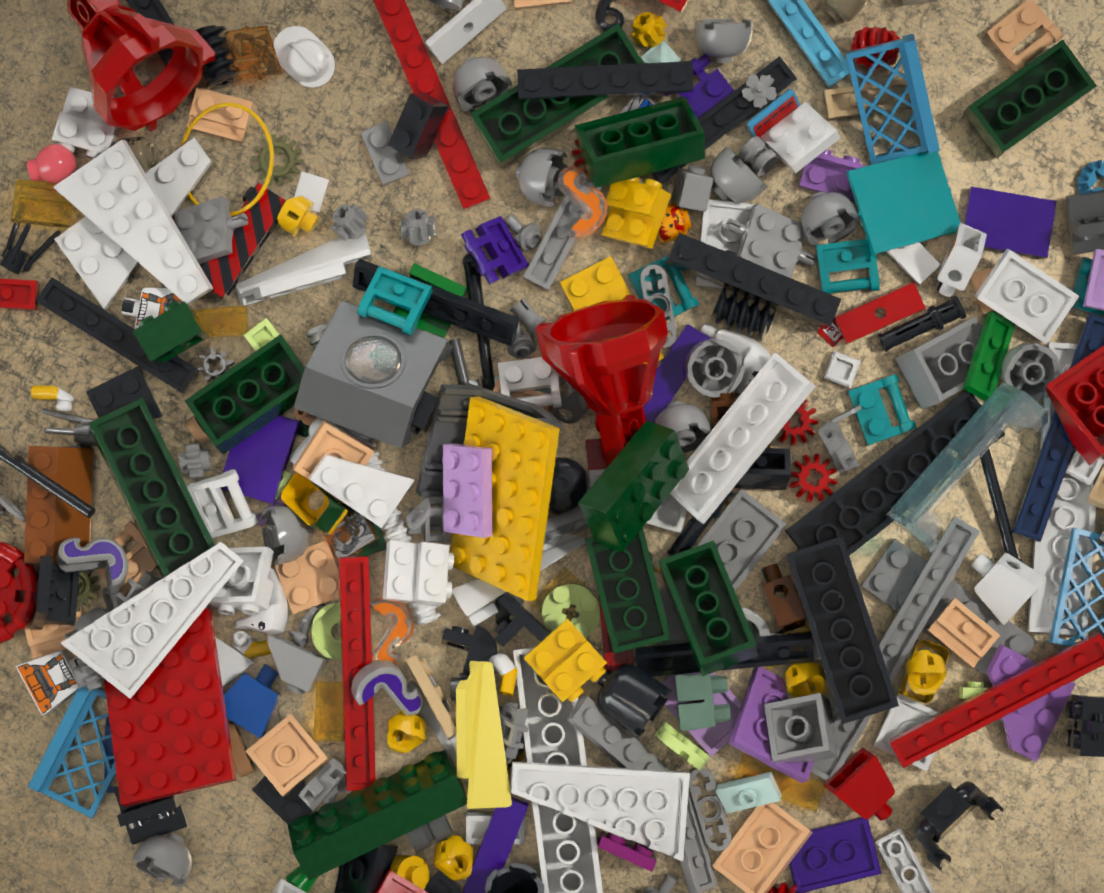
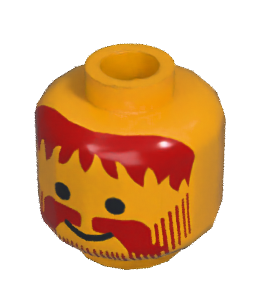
M675 203L668 204L657 234L659 241L662 243L675 241L679 233L687 235L688 229H692L687 208L678 207Z

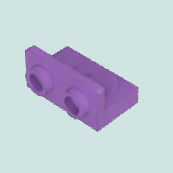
M826 149L804 166L799 183L800 188L817 193L822 191L826 193H841L847 196L853 203L855 202L846 172L866 167V165L860 164V159L844 155L843 158L832 156V151Z

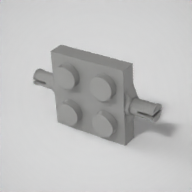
M223 196L175 212L176 226L199 264L233 253V230L248 225V221H246L248 218L245 213L231 217L229 199Z
M756 204L752 206L749 218L745 224L737 222L732 218H729L726 222L725 230L740 235V246L737 252V256L789 278L792 276L797 261L809 267H812L816 262L814 261L817 258L816 255L802 250V241L805 234L801 223Z

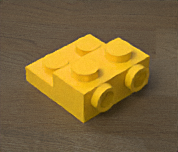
M637 177L611 184L604 203L610 207L601 235L609 239L652 249L671 194L662 189L663 184L651 179H646L644 184L639 183L640 179Z
M568 618L524 657L527 663L562 702L568 699L572 703L584 692L581 686L590 679L594 683L606 672L603 666L607 662Z

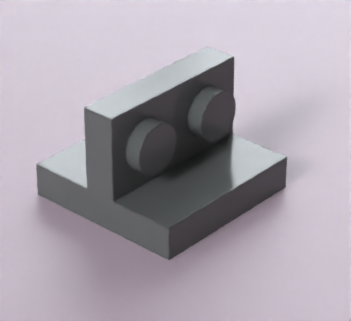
M1104 190L1066 196L1071 252L1073 254L1092 252L1095 249L1104 250Z

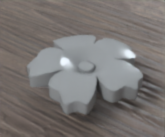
M755 73L749 75L746 82L748 88L742 90V97L748 102L754 99V108L761 109L767 105V100L775 101L778 95L775 92L776 88L770 87L774 79L771 78V75H761L760 80Z

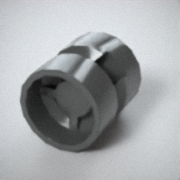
M444 815L406 835L413 849L418 853L430 847L432 840L435 839L441 842L453 836L454 833L447 816Z

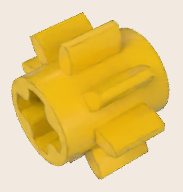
M643 12L633 20L631 27L634 31L630 35L636 44L641 43L643 48L646 46L653 48L664 40L666 35L664 28L667 24L661 15L656 16L654 12Z

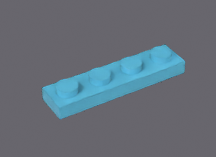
M766 0L829 89L850 75L847 60L804 0Z

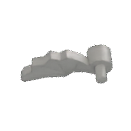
M325 604L313 606L301 620L299 631L291 630L289 632L295 644L300 647L306 645L308 642L306 632L312 626L316 614L326 606Z

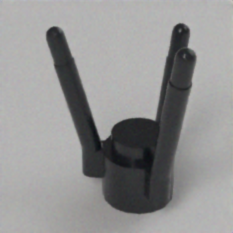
M24 202L19 206L6 248L1 255L3 258L0 262L1 266L17 275H20L23 269L29 272L33 263L55 242L54 239L61 234L57 230L29 259H26L28 253L21 248L31 228L30 223L25 225L14 246L26 207Z

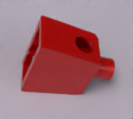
M863 747L823 785L830 793L865 820L875 815L878 820L883 821L892 814L893 809L887 801L895 794V789L878 758Z

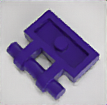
M705 53L698 59L693 58L690 60L692 61L693 76L695 75L700 81L694 86V91L677 93L679 98L686 97L697 119L734 92V89L718 69L709 75L704 71L703 68L712 62Z
M501 216L482 223L475 228L479 238H475L471 229L461 234L466 243L464 248L468 254H472L479 266L477 270L480 276H484L489 285L499 281L494 270L498 269L502 278L505 279L523 271L529 266ZM483 247H485L487 252L489 253L492 259L491 261L487 259L485 253L482 250Z

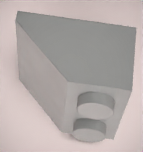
M269 635L267 642L281 680L288 683L286 688L300 695L305 694V692L314 691L328 659L277 635Z
M817 693L764 704L772 761L774 763L813 762L838 757L830 700L823 694Z

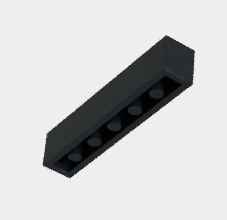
M682 233L676 236L665 263L737 294L757 300L759 303L770 305L774 309L823 329H827L832 325L841 302V298Z

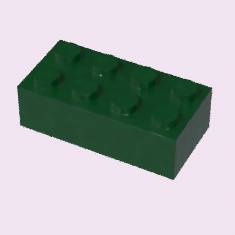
M1062 39L972 103L963 113L998 159L1088 95L1097 85Z
M280 334L186 399L185 402L214 446L222 454H225L294 406L305 367L288 342Z
M646 420L578 502L595 542L623 552L629 543L635 539L637 533L646 522L652 518L654 512L663 501L669 497L680 480L686 476L689 467L675 430Z
M643 527L623 552L597 543L593 537L585 538L613 653L670 640L671 636Z
M714 540L659 560L660 573L702 677L757 657V644Z

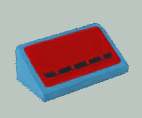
M787 90L747 122L745 130L751 138L755 136L761 138L762 135L800 106L794 90Z

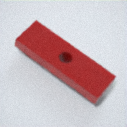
M913 282L839 315L834 320L847 345L925 310L926 307ZM876 309H881L884 312L882 319L875 316Z

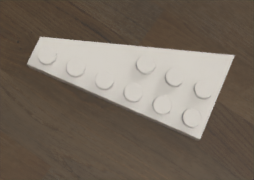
M196 138L188 141L146 173L171 217L179 210L181 203L189 192L195 188L213 163ZM86 216L54 239L105 310L110 306L112 299L120 288L122 289L128 281L127 278L135 267L140 264Z
M120 140L53 187L182 301L192 304L213 290L211 283L126 140Z
M219 542L68 637L61 644L131 699L244 560L222 542Z
M512 761L511 793L683 861L689 772Z

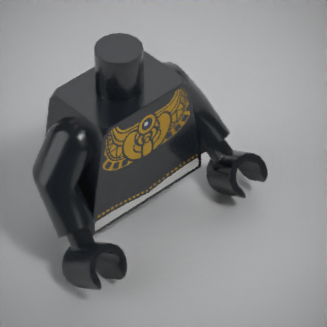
M966 781L959 786L957 784H950L919 815L915 835L928 853V861L939 870H942L940 863L943 859L951 862V856L939 847V843L977 806L980 807L990 820H995L991 815L994 810L1000 809L1003 812V808L994 797H988L987 794L972 782Z

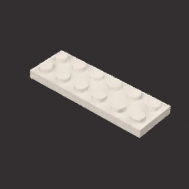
M774 353L686 461L689 471L670 494L698 521L704 524L816 386L781 356Z

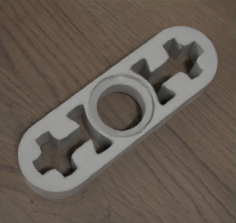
M649 265L643 269L640 276L643 299H647L650 302L655 299H661L667 305V310L664 314L665 318L669 317L670 323L666 322L668 332H671L672 336L667 338V343L661 348L667 349L674 344L677 337L667 275L662 267ZM650 271H655V274L658 276L661 275L662 279L657 281L658 291L664 289L665 294L656 293L649 297L647 296V291L653 292L652 283L645 280V278L649 277Z
M695 768L690 772L689 789L705 843L714 851H722L730 845L731 834L721 801L716 793L714 777L705 768H702L700 771ZM701 773L703 777L708 776L709 781L705 782V788L707 793L713 790L714 796L708 795L703 796L699 800L696 799V794L702 795L700 787L698 785L693 786L692 783L697 778L696 774ZM713 801L716 803L718 810L715 816L708 818L702 815L701 806L704 802ZM721 818L722 824H717V828L720 833H725L726 837L722 839L721 845H717L715 841L710 842L709 837L714 835L712 826L705 828L704 823H713Z

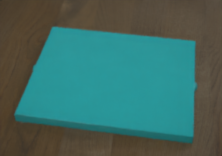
M925 151L846 172L872 255L956 232L960 219L938 151L933 153Z

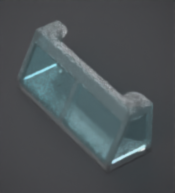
M1002 382L886 515L932 554L941 544L937 536L942 528L940 518L933 511L1007 427L1017 434L1026 428H1032L1039 432L1048 422V411L1025 391Z

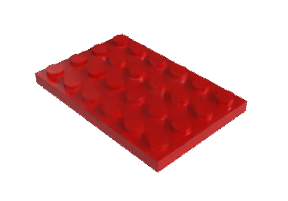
M205 608L131 699L104 679L120 804L124 807L237 781L212 612L210 609Z

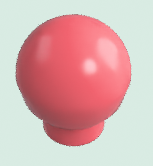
M50 144L41 149L37 158L27 161V169L34 182L44 180L52 184H58L75 172L76 159L74 154L63 145Z

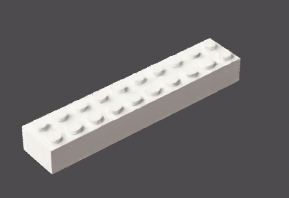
M535 647L514 649V662L518 670L517 686L520 709L527 708L529 710L525 726L529 729L528 732H523L527 762L587 766L583 734L566 720L578 703L579 698H576L572 703L568 699L562 702L527 663L524 657ZM532 801L544 893H603L595 826Z

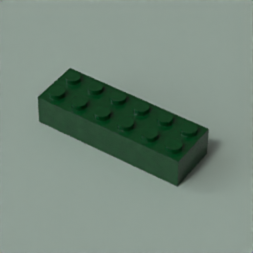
M618 23L546 68L641 64L643 61ZM518 85L470 113L471 121L497 163L503 168L619 96L519 101Z
M143 397L87 425L162 578L215 546Z
M447 750L433 752L426 756L424 760L414 765H406L397 773L387 778H379L371 786L361 791H352L345 798L335 803L325 804L317 812L308 816L298 817L292 824L288 825L293 854L308 881L466 805L467 795L461 778H457V770Z

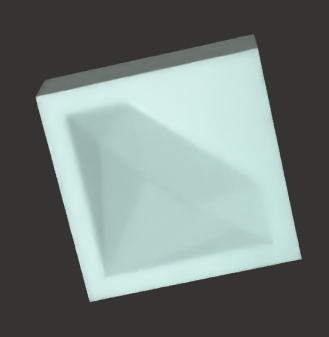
M664 40L640 57L643 63L681 62V59Z

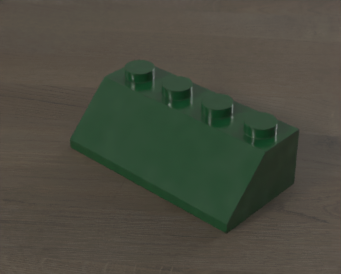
M685 96L575 125L584 164L595 188L706 159L705 133Z

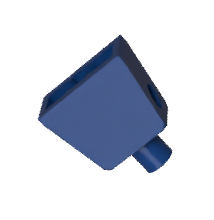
M264 664L257 677L247 672L243 673L224 695L227 718L258 738H262L267 731L281 696L280 692L271 687L279 672Z

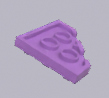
M999 644L986 671L989 681L994 686L1037 663ZM1070 682L1000 718L1003 721L1007 735L1005 739L1008 748L1037 762L1076 684Z
M756 667L753 669L728 744L794 780L804 783L809 779L814 761L777 763L772 761L764 704L787 700L788 696L785 692L787 691L786 683L783 678L767 669Z

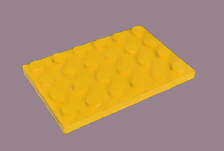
M480 396L470 397L464 445L492 448V537L481 538L453 533L450 553L454 554L453 567L526 601L536 600L560 428Z

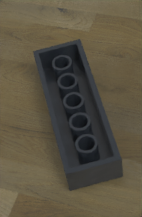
M840 535L785 553L842 724L899 706L843 536Z

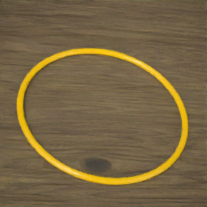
M220 103L205 109L191 122L183 136L180 147L186 144L187 138L195 124L204 115L222 107L238 108L246 111L257 120L268 141L270 153L268 174L258 195L245 207L230 212L231 216H236L250 209L264 194L272 176L274 150L270 133L262 119L255 112L240 104ZM189 192V194H188L187 196H188L189 199L193 202V204H194V205L200 204V203L197 202V200L193 197V195L191 194V192Z

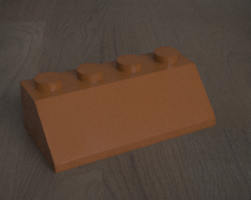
M29 446L28 464L92 506L94 448ZM28 478L24 563H38L40 556L53 557L52 564H57L58 549L64 540L74 537L80 538L79 545L81 547H85L91 542V518H87Z

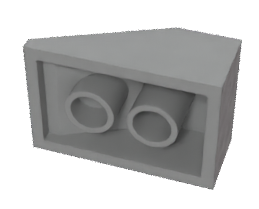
M976 316L895 358L921 409L937 404L963 389L982 329Z

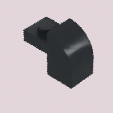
M476 625L473 636L468 635L469 631L458 626H452V629L445 628L441 644L468 651L463 668L464 675H470V661L489 662L493 655L498 654L493 636L481 626Z

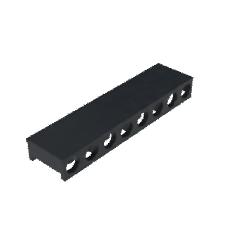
M965 390L832 495L792 524L785 532L798 549L842 535L850 556L979 455L973 429L984 427L989 447L1003 437L1005 433L999 429L974 395Z

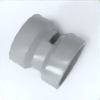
M759 136L750 139L738 154V157L744 163H749L752 166V171L759 177L768 173L779 159V156L773 150H768L765 147V142Z

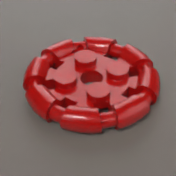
M0 542V644L14 638V634L20 629L24 630L31 621L36 610L34 594L36 581H38L34 566L24 563V553L5 542ZM17 567L20 572L14 578L10 572ZM20 591L25 592L23 602H19ZM10 613L12 621L6 624L3 618Z

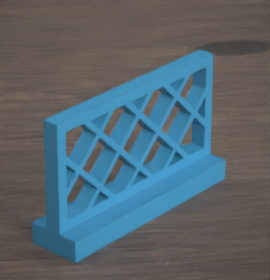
M914 34L902 36V39L846 52L871 164L928 151V153L940 151ZM899 48L901 58L895 67L881 60L887 50ZM880 52L877 57L872 55L874 53ZM866 56L874 61L866 75L855 69L854 58ZM878 64L891 71L883 85L870 78ZM901 65H903L904 73L898 70ZM895 74L905 79L907 83L901 95L887 88ZM857 75L863 78L860 84L858 83ZM867 81L880 88L872 102L862 97L860 92ZM884 91L898 99L890 112L876 105ZM908 91H909V96H910V100H911V101H909V100H907V99L905 98V96H906V94L908 93ZM901 102L913 109V114L907 123L894 116ZM863 103L869 106L866 112ZM873 109L887 116L879 129H876L867 122V118ZM890 119L904 126L896 140L883 133ZM914 119H915V123H916L917 129H916L915 127L911 126V124H912V122L914 121ZM909 129L919 136L920 145L907 147L900 143V141ZM870 131H872V132L875 133V135H874V137H873L872 139H871ZM879 136L892 143L887 153L875 155L873 145ZM897 146L901 148L900 150L894 151Z
M1072 528L1049 640L1050 643L1070 647L1078 643L1074 642L1077 639H1085V634L1097 627L1104 639V626L1101 625L1104 622V616L1098 619L1090 607L1101 598L1104 601V590L1096 579L1097 576L1104 572V566L1093 573L1085 561L1097 552L1104 563V552L1102 550L1104 542L1098 544L1096 541H1102L1099 539L1100 533ZM1079 536L1088 537L1094 547L1083 556L1077 548ZM1081 564L1088 577L1076 584L1071 576L1072 569ZM1092 581L1099 594L1087 602L1080 588ZM1075 592L1082 606L1071 613L1066 606V599ZM1086 609L1093 623L1081 630L1074 617ZM1070 621L1077 634L1068 640L1059 638L1061 626Z
M87 686L80 689L78 688L28 788L41 792L90 818H94L116 775L115 762L111 766L110 760L114 759V755L108 757L103 741L111 738V734L102 737L97 720L109 717L107 713L96 717L93 709L97 696L106 699V692L99 688L88 691ZM90 712L91 719L85 721L88 713ZM93 722L98 739L82 743L79 733L82 725ZM76 739L78 745L71 747ZM99 742L104 758L89 763L84 746ZM79 748L84 765L69 770L66 756L69 751ZM105 762L108 775L105 780L95 783L90 766ZM63 765L64 772L58 773ZM85 768L90 785L75 789L70 773ZM66 774L71 791L59 794L51 790L50 787L55 778ZM103 784L98 793L96 786ZM92 788L95 801L90 809L80 805L77 792ZM71 794H72L73 800H71V799H69V798H67V797H65V796H68V795H71Z

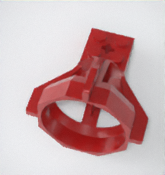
M67 0V12L82 29V51L92 89L93 106L108 125L136 131L144 126L149 132L157 129V120L173 113L202 79V66L215 60L214 50L195 30L146 18L140 13L135 12L134 9L121 5L119 0ZM165 48L174 50L164 70L143 88L132 68L155 52ZM119 85L125 96L112 98Z
M626 295L622 300L602 301L563 314L553 323H541L536 327L542 359L583 396L588 404L587 407L596 414L595 425L597 431L600 432L602 441L601 452L603 458L606 459L607 467L646 422L643 407L652 398L660 351L665 345L668 335L664 310L647 299H635L634 295Z

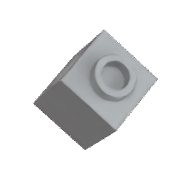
M689 165L688 169L678 167L671 202L675 203L678 207L706 212L714 178L705 173L706 168Z

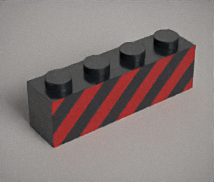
M258 183L255 188L251 186L246 191L242 199L245 203L241 208L248 205L258 195L263 185ZM266 188L258 202L243 212L248 218L246 220L248 225L233 230V253L199 264L213 287L211 292L227 301L279 223L277 216L286 200Z

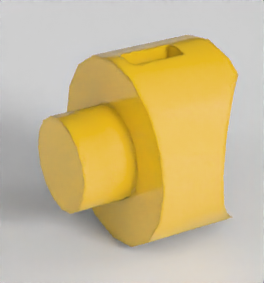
M304 196L287 199L277 216L281 228L293 236H296L301 229L310 234L319 219V216L311 212L314 202Z
M929 650L917 651L914 653L913 658L908 660L905 665L908 684L911 690L918 695L936 693L947 674L942 657L931 653ZM921 679L924 680V684H922V685H921V682H920Z
M813 662L793 664L785 672L786 689L796 698L817 693L825 695L824 670L820 665Z
M402 710L399 711L398 715L390 718L388 721V747L399 753H408L426 740V721L419 717L418 714L408 716Z
M453 835L435 846L433 864L451 880L465 879L472 872L473 848L470 844L464 842L462 837Z
M398 854L394 857L390 870L424 890L429 881V869L426 862L418 856Z

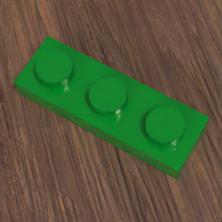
M995 311L986 313L963 389L985 402L993 399L1001 373V364L1007 354L1016 325Z

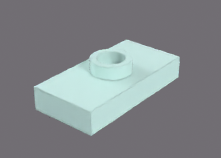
M771 772L718 784L716 787V793L726 814L781 801L782 797Z

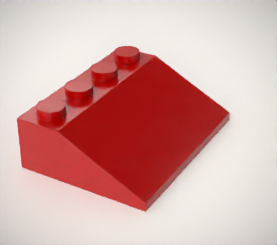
M1104 345L1044 387L1071 443L1089 466L1104 456Z

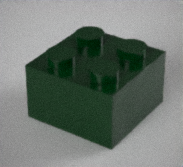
M177 300L163 308V314L156 318L151 315L137 323L139 328L133 330L150 362L157 366L166 363L209 338L193 308L185 301L179 303Z

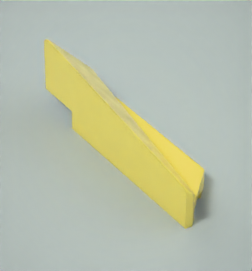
M470 661V675L468 679L460 680L456 688L457 778H469L467 808L510 807L512 800L493 663Z

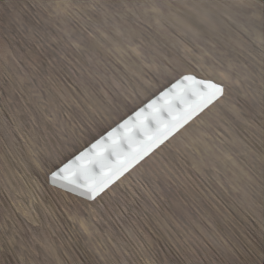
M1047 343V348H1050L1058 356L1059 360L1057 361L1060 374L1069 369L1077 344ZM1049 397L1043 398L1040 449L1055 409ZM1075 447L1073 448V451H1072L1070 460H1071V458H1072V456H1073V454H1074V452H1075V450H1076ZM1064 474L1041 542L1033 540L1031 568L1046 579L1029 598L1027 632L1051 633L1072 528L1095 532L1096 506L1088 503L1087 499L1098 478V474L1091 486ZM1079 536L1077 548L1083 556L1093 549V545L1088 537ZM1093 555L1085 560L1091 570ZM1081 564L1072 569L1071 576L1076 584L1088 577ZM1091 581L1080 588L1087 602L1090 600ZM1075 592L1066 599V606L1071 613L1082 606ZM1085 609L1076 615L1074 619L1081 630L1088 626L1089 614ZM1070 621L1061 626L1060 634H1077Z

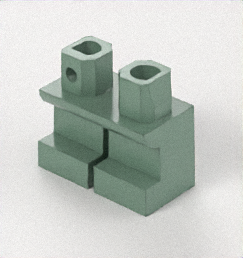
M701 673L674 675L677 702L703 700V702L677 704L680 731L716 727V723L731 720L729 704L714 705L713 694L728 692L726 676H711V674L702 677Z

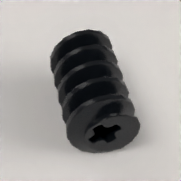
M211 25L195 30L215 52V60L202 66V69H206L203 73L204 79L210 80L206 85L209 90L220 89L235 82L234 77L240 71L230 69L235 64L236 59H227L226 57L233 52L231 51L233 49L223 47L228 42L227 37H220L219 34L226 30L225 26Z
M722 288L712 315H715V324L717 325L723 319H726L727 329H730L734 323H737V333H741L747 327L748 337L750 338L756 331L759 332V341L762 342L769 331L776 310L770 315V305H765L760 311L759 301L757 300L749 307L747 296H744L740 302H737L736 292H733L729 298H726V288Z

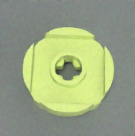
M566 584L557 587L548 594L542 606V618L546 629L552 633L566 620V615L562 613L563 608H569L571 604L575 605V611L579 612V617L572 618L571 623L586 638L596 629L599 622L600 609L597 599L587 588L577 584Z
M339 602L323 607L314 617L311 630L312 640L316 649L325 657L335 660H342L341 636L336 639L333 635L336 632L334 626L336 624L340 625Z
M664 722L654 734L699 771L710 758L707 753L667 722Z

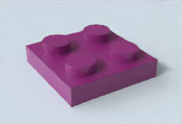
M601 831L597 840L599 848L646 870L653 871L657 860L652 855V849L637 842L633 846L626 843V839Z

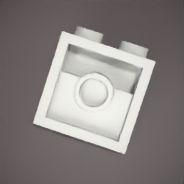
M70 87L63 112L59 113L52 140L56 144L68 148L72 153H74L75 149L85 151L86 157L94 159L116 144L120 127L105 123L94 109L91 92Z
M393 540L388 541L386 544L383 600L432 606L445 604L446 599H450L452 595V582L447 581L448 570H452L454 565V554L449 553L450 545L427 542L417 544Z
M269 547L229 548L244 561L209 604L217 608L218 613L222 615L234 616L235 611L241 610L244 614L257 616L259 610H268L274 582L268 579L274 551Z

